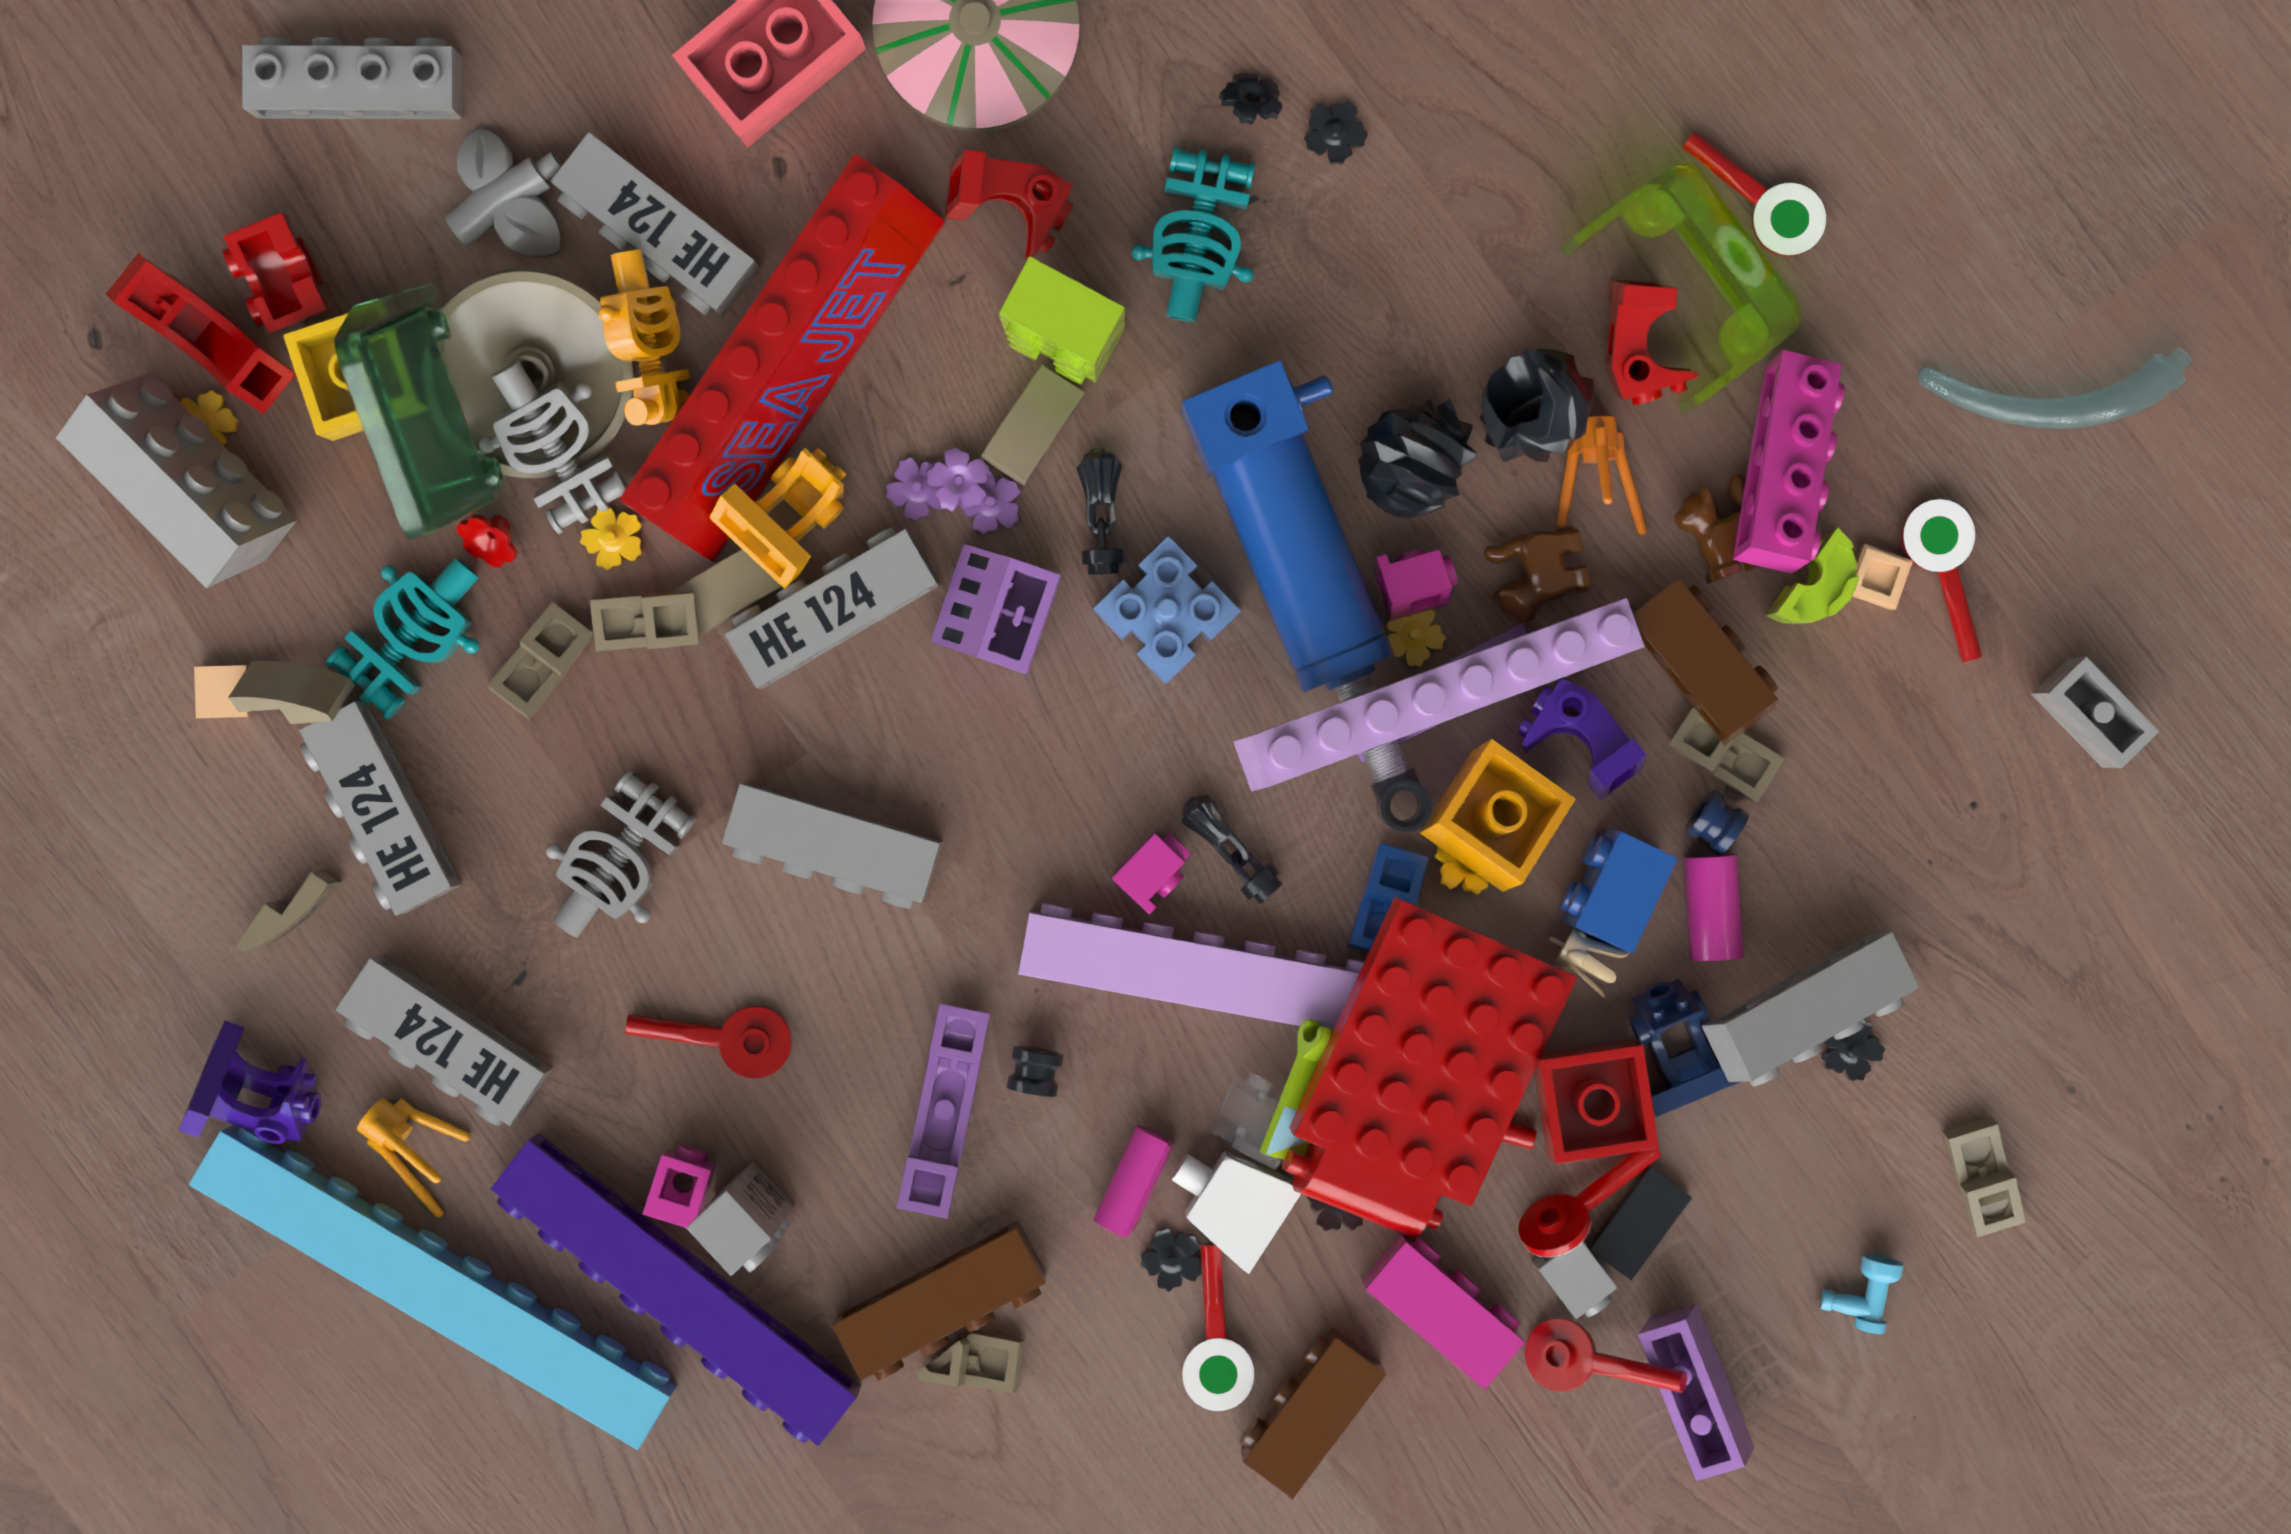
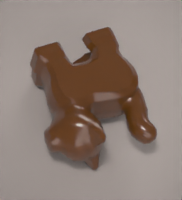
M1734 475L1730 479L1729 493L1738 507V510L1722 519L1718 518L1717 505L1710 488L1705 485L1699 492L1690 493L1689 496L1684 498L1679 511L1674 515L1677 527L1690 532L1696 537L1698 550L1707 564L1708 571L1705 575L1707 584L1725 579L1742 571L1739 562L1733 560L1746 482L1742 475ZM1744 563L1746 572L1761 567Z
M1573 526L1557 529L1555 532H1530L1529 534L1512 537L1500 546H1487L1485 548L1484 557L1492 563L1505 562L1514 556H1518L1527 578L1526 580L1510 581L1493 594V598L1499 600L1504 612L1514 616L1518 622H1527L1534 619L1537 609L1543 602L1558 599L1573 591L1577 593L1588 592L1592 585L1587 566L1567 568L1564 561L1565 552H1572L1574 554L1583 552L1578 529H1574Z

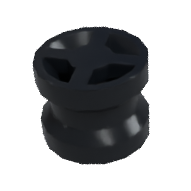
M1014 1046L1012 1058L1016 1062L1015 1072L1008 1077L1007 1088L1025 1094L1056 1097L1059 1085L1055 1081V1073L1062 1066L1064 1054L1035 1047Z

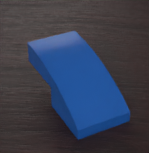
M1378 844L1347 947L1369 953L1394 896L1414 905L1417 904L1429 857L1387 844Z

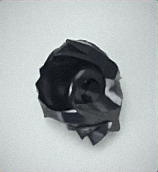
M1525 349L1522 355L1511 356L1504 369L1502 366L1492 374L1482 395L1483 414L1480 416V419L1487 428L1485 443L1496 449L1503 462L1523 455L1537 462H1547L1551 452L1565 454L1572 447L1576 439H1580L1586 434L1587 419L1593 403V379L1580 376L1574 355L1562 351L1537 349L1534 352Z
M1429 399L1420 407L1410 404L1407 409L1388 410L1382 413L1377 423L1367 428V437L1360 443L1363 455L1358 459L1362 483L1368 492L1366 496L1379 508L1397 517H1417L1444 508L1446 500L1460 495L1456 479L1462 475L1461 468L1471 462L1478 453L1467 444L1473 430V425L1458 420L1451 399L1437 407Z

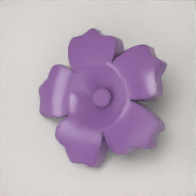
M955 447L952 450L945 451L947 467L943 463L937 462L931 470L927 471V484L940 488L936 491L935 496L940 501L942 509H948L953 512L960 502V497L965 507L972 505L981 506L982 501L987 495L977 484L987 482V473L989 471V467L982 458L969 463V454L961 452Z
M912 458L904 461L901 460L899 461V468L894 473L895 477L901 482H893L886 485V497L892 500L896 507L905 505L904 514L906 519L918 521L921 517L928 516L930 513L928 505L937 510H943L940 501L935 496L936 491L940 488L927 484V471L931 470L935 463L923 462L919 472V468Z
M988 471L987 482L977 484L987 495L982 501L981 506L972 505L965 507L962 504L961 497L958 504L964 510L967 517L976 515L973 522V530L979 531L982 535L989 531H997V520L1007 528H1012L1013 524L1019 521L1017 515L1019 506L1015 503H1009L1021 494L1017 483L1001 478L996 485L991 471Z

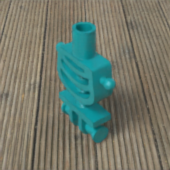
M1174 146L1169 172L1175 173V170L1195 174L1194 181L1188 182L1167 177L1164 193L1196 199L1193 201L1194 206L1192 209L1194 211H1176L1161 217L1154 228L1153 247L1136 244L1131 249V256L1135 260L1152 258L1153 275L1173 280L1166 316L1175 320L1196 322L1203 286L1224 290L1231 275L1238 277L1243 283H1248L1254 278V272L1250 267L1236 265L1241 248L1239 233L1228 222L1212 214L1215 213V204L1247 210L1250 194L1224 189L1225 181L1246 185L1245 188L1250 189L1256 162L1246 164L1231 161V155L1223 153L1222 161L1218 163L1206 160L1208 153L1206 149L1200 148L1198 154L1179 150L1180 146ZM1204 172L1219 174L1216 187L1201 184ZM1175 225H1190L1187 234L1176 233L1163 237L1166 230ZM1211 228L1224 235L1230 243V250H1227L1221 243L1210 239L1208 235L1211 233ZM1173 247H1185L1183 249L1185 253H1170L1162 255V253L1166 249ZM1206 252L1215 255L1223 261L1224 267L1203 256L1206 255Z
M457 557L451 561L432 584L420 574L408 572L400 578L394 566H384L381 570V576L391 586L378 596L373 607V613L380 632L388 642H385V646H382L381 650H379L359 631L350 630L344 639L364 657L357 662L347 653L348 649L346 647L340 646L325 662V666L328 669L333 668L339 674L349 677L355 686L357 684L365 690L360 700L366 705L372 702L384 713L383 717L386 720L394 717L406 702L405 699L396 697L386 688L391 681L408 695H416L422 688L396 665L404 657L403 654L423 662L441 663L449 659L459 645L469 654L476 653L480 648L477 639L465 636L472 624L471 619L455 606L479 579V576ZM406 594L416 606L417 610H414L413 613L406 603ZM391 607H393L394 612L403 622L402 626L398 628L399 631L392 624L390 617ZM442 610H444L450 616V618L442 615ZM431 622H435L449 628L450 632L442 636L428 629V626L431 627ZM420 638L441 645L440 648L432 653H424L413 647L414 643H417V639ZM376 666L382 672L372 682L366 675Z

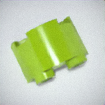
M1838 527L1824 531L1821 534L1818 553L1811 562L1806 564L1809 569L1807 582L1804 585L1795 583L1792 587L1784 586L1765 613V616L1783 624H1806L1835 615L1851 600L1859 582V575L1856 576L1857 561L1852 551V548H1854L1853 543Z

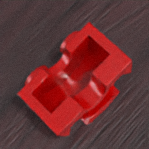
M280 212L223 236L228 248L223 249V255L231 273L235 278L245 276L253 295L247 297L245 301L249 313L258 327L265 325L268 334L327 310L328 302L322 297L317 286L323 282L316 264L303 238H295L287 215Z

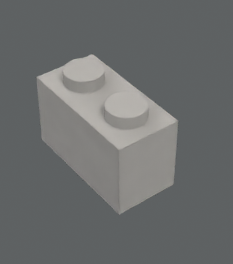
M2088 657L2067 658L2031 693L2102 768H2123L2159 733L2154 725Z

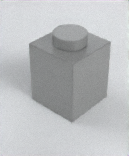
M1583 1242L1566 1254L1556 1257L1538 1256L1532 1260L1575 1319H1578L1583 1314L1591 1317L1600 1312L1611 1302L1612 1298L1609 1294L1617 1289L1616 1285Z

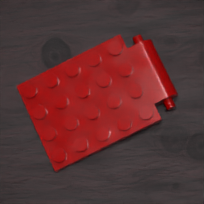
M1394 896L1289 1126L1292 1135L1310 1142L1304 1155L1290 1150L1282 1162L1283 1170L1295 1174L1292 1180L1293 1190L1409 1237L1418 1236L1425 1227L1435 1230L1440 1226L1443 1212L1435 1207L1441 1195L1472 1207L1536 1069V1058L1541 1057L1577 980V976Z

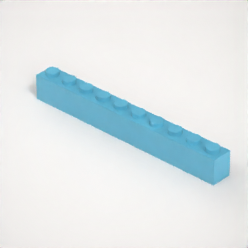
M236 1125L219 1132L190 1181L189 1185L634 1449L639 1450L677 1388V1385L668 1381L670 1375L667 1371L649 1361H643L642 1365L624 1355L626 1351L624 1346L608 1336L599 1335L596 1338L579 1328L581 1322L572 1314L555 1308L552 1312L536 1303L537 1296L528 1288L515 1282H510L506 1285L490 1275L492 1269L479 1259L471 1256H465L464 1259L447 1250V1242L435 1233L421 1229L419 1233L401 1223L403 1216L393 1208L381 1203H376L375 1206H372L357 1197L358 1189L349 1182L338 1177H331L330 1180L312 1170L314 1164L305 1156L291 1150L283 1153L269 1145L268 1142L258 1138L254 1132Z

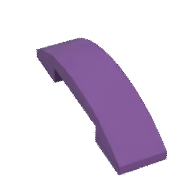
M939 1003L921 1098L897 1203L898 1209L948 1219L989 1024V1013Z

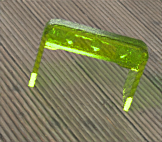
M1674 165L1643 184L1574 235L1561 249L1568 258L1621 217L1634 233L1645 238L1660 237L1673 228L1734 309L1735 313L1725 320L1718 335L1720 349L1732 366L1681 403L1678 407L1683 414L1702 404L1761 360L1793 334L1800 324L1801 308L1797 299L1705 175L1692 165Z

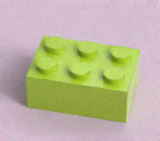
M1030 256L999 312L1005 335L1008 336L1006 339L1010 341L1009 346L1012 349L1033 360L1037 359L1039 353L1054 361L1053 364L1056 366L1054 370L1057 373L1082 385L1085 378L1094 383L1097 382L1125 330V307Z

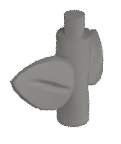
M476 129L464 140L457 155L458 175L465 186L472 190L473 193L445 216V220L456 237L465 246L478 239L494 224L495 231L502 243L512 251L529 256L552 255L560 250L561 238L559 228L551 209L537 196L551 188L548 179L553 177L562 165L552 152H549L537 162L528 157L513 166L512 152L508 145L494 133L484 129Z

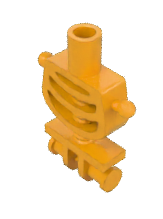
M642 249L611 254L618 293L600 298L601 307L598 315L603 322L604 337L610 352L623 361L639 362L638 367L641 368L639 372L642 373L638 378L615 382L617 393L633 390L634 398L628 400L624 407L625 417L632 425H642L645 423L655 425L673 421L690 396L688 392L678 390L676 382L690 379L689 370L684 369L663 373L661 371L662 366L659 365L661 361L658 359L660 356L673 352L681 338L680 323L675 310L676 301L671 297L667 286L649 287Z

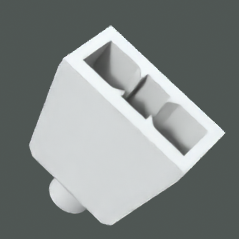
M1224 1151L1212 1169L1187 1154L1171 1178L1172 1181L1195 1195L1186 1209L1188 1220L1248 1274H1250L1301 1195L1293 1190L1292 1178L1228 1151Z

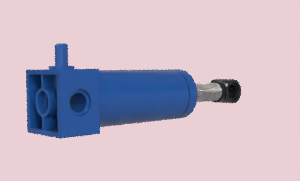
M1280 360L1182 401L1180 412L1207 477L1213 476L1292 667L1294 671L1297 670L1295 674L1302 691L1306 692L1325 684L1327 690L1335 688L1336 692H1338L1337 695H1339L1338 698H1340L1339 701H1345L1375 690L1376 687L1369 673L1376 671L1374 663L1394 655L1387 635L1384 636V627L1304 438L1309 428L1304 418L1302 407L1332 395L1333 388L1327 376L1323 375L1294 387L1290 379H1288ZM1239 409L1248 410L1256 418L1257 427L1251 431H1240L1231 423L1230 414ZM1394 740L1364 751L1362 755L1364 756V761H1368L1366 764L1374 780V783L1370 786L1376 798L1377 814L1382 822L1390 828L1402 832L1416 831L1424 826L1432 812L1431 796L1426 788L1420 784L1414 767L1409 768L1406 765L1407 762H1405V756L1401 753L1400 744H1397L1398 741ZM1400 791H1410L1417 800L1416 812L1409 819L1398 820L1391 812V800Z

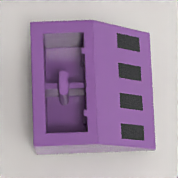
M964 544L930 642L1029 675L1062 579L1061 575L1011 557Z

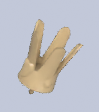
M1574 927L1565 943L1554 937L1549 938L1551 942L1562 947L1555 960V964L1560 965L1565 970L1575 971L1605 999L1604 992L1583 972L1604 984L1614 983L1616 981V974L1586 951L1614 958L1626 957L1629 955V952L1592 940L1583 931H1578Z

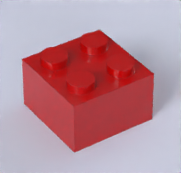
M1634 1039L1543 1052L1541 1057L1536 1058L1537 1066L1534 1074L1546 1154L1555 1164L1659 1148L1643 1044Z

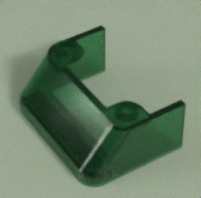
M434 283L352 306L334 339L335 350L343 376L397 519L408 539L431 534L497 501L501 488L505 487V477L502 474L496 457L488 459L483 450L477 451L445 364L442 355L444 352V340L451 338V332L443 309L441 307L433 308L432 303L438 293Z

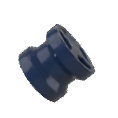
M1713 790L1696 808L1687 822L1684 831L1692 837L1701 836L1708 841L1709 849L1720 856L1739 836L1749 819V814L1741 808L1732 809L1725 804L1724 796L1718 791Z

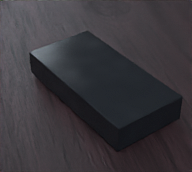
M1648 1166L1587 1248L1628 1279L1632 1280L1692 1197Z

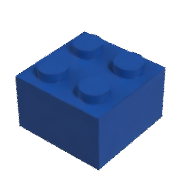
M1604 828L1601 836L1593 834L1585 847L1581 862L1587 864L1579 882L1577 883L1572 880L1561 898L1559 909L1565 912L1560 921L1633 954L1678 858L1622 831Z

